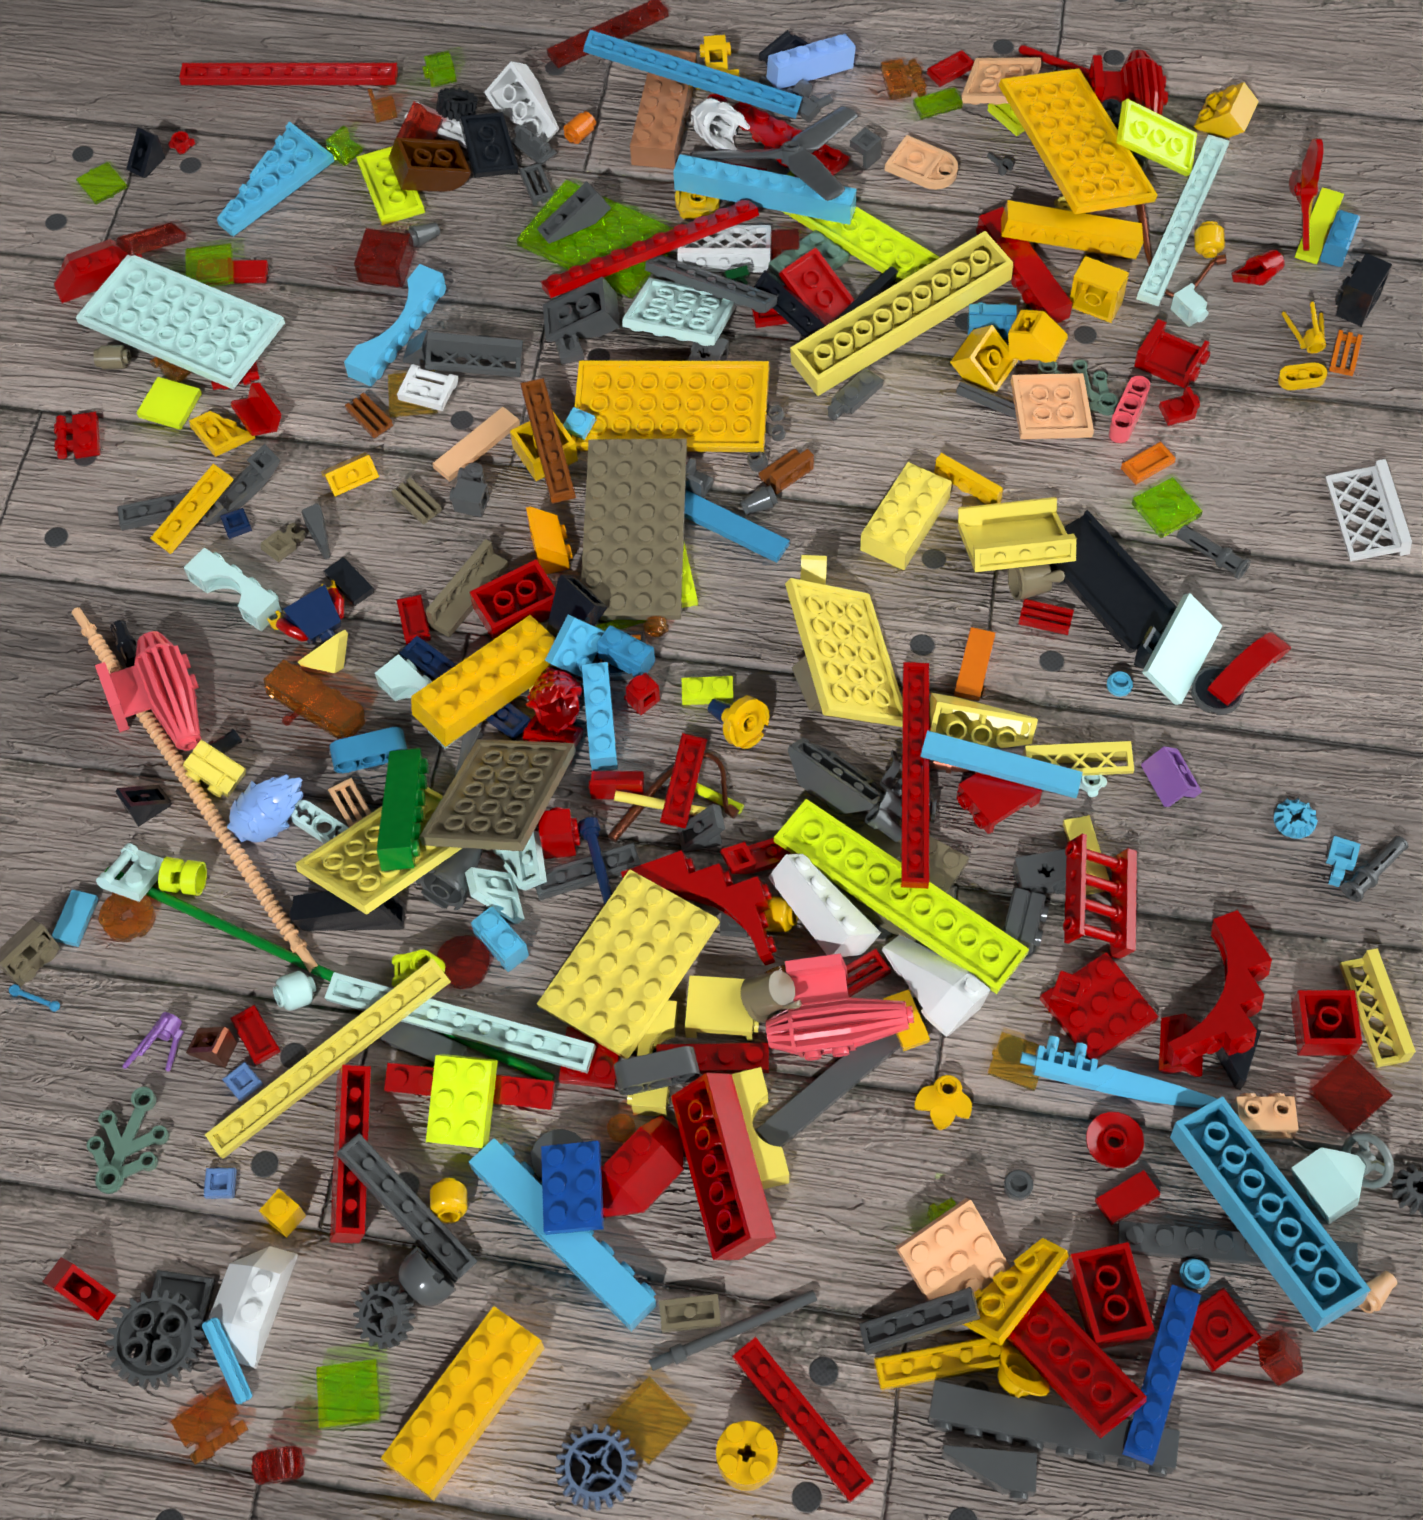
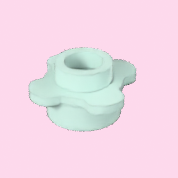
M1102 775L1082 776L1079 789L1086 791L1089 797H1096L1101 787L1107 785V779Z

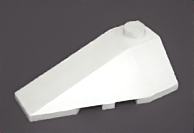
M511 61L484 92L497 111L503 112L512 122L525 125L530 132L543 142L548 143L559 130L539 82L527 64Z
M898 935L882 949L897 975L903 977L908 984L912 998L916 997L922 1006L921 1012L924 1017L946 1037L981 1009L991 991L971 972L901 935Z

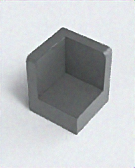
M867 128L862 129L850 140V147L863 155V168L866 170L881 158L882 138Z
M690 458L686 464V490L704 498L713 485V478L697 471L696 460Z

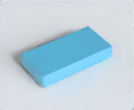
M71 890L52 933V937L56 942L79 947L99 901L97 895Z

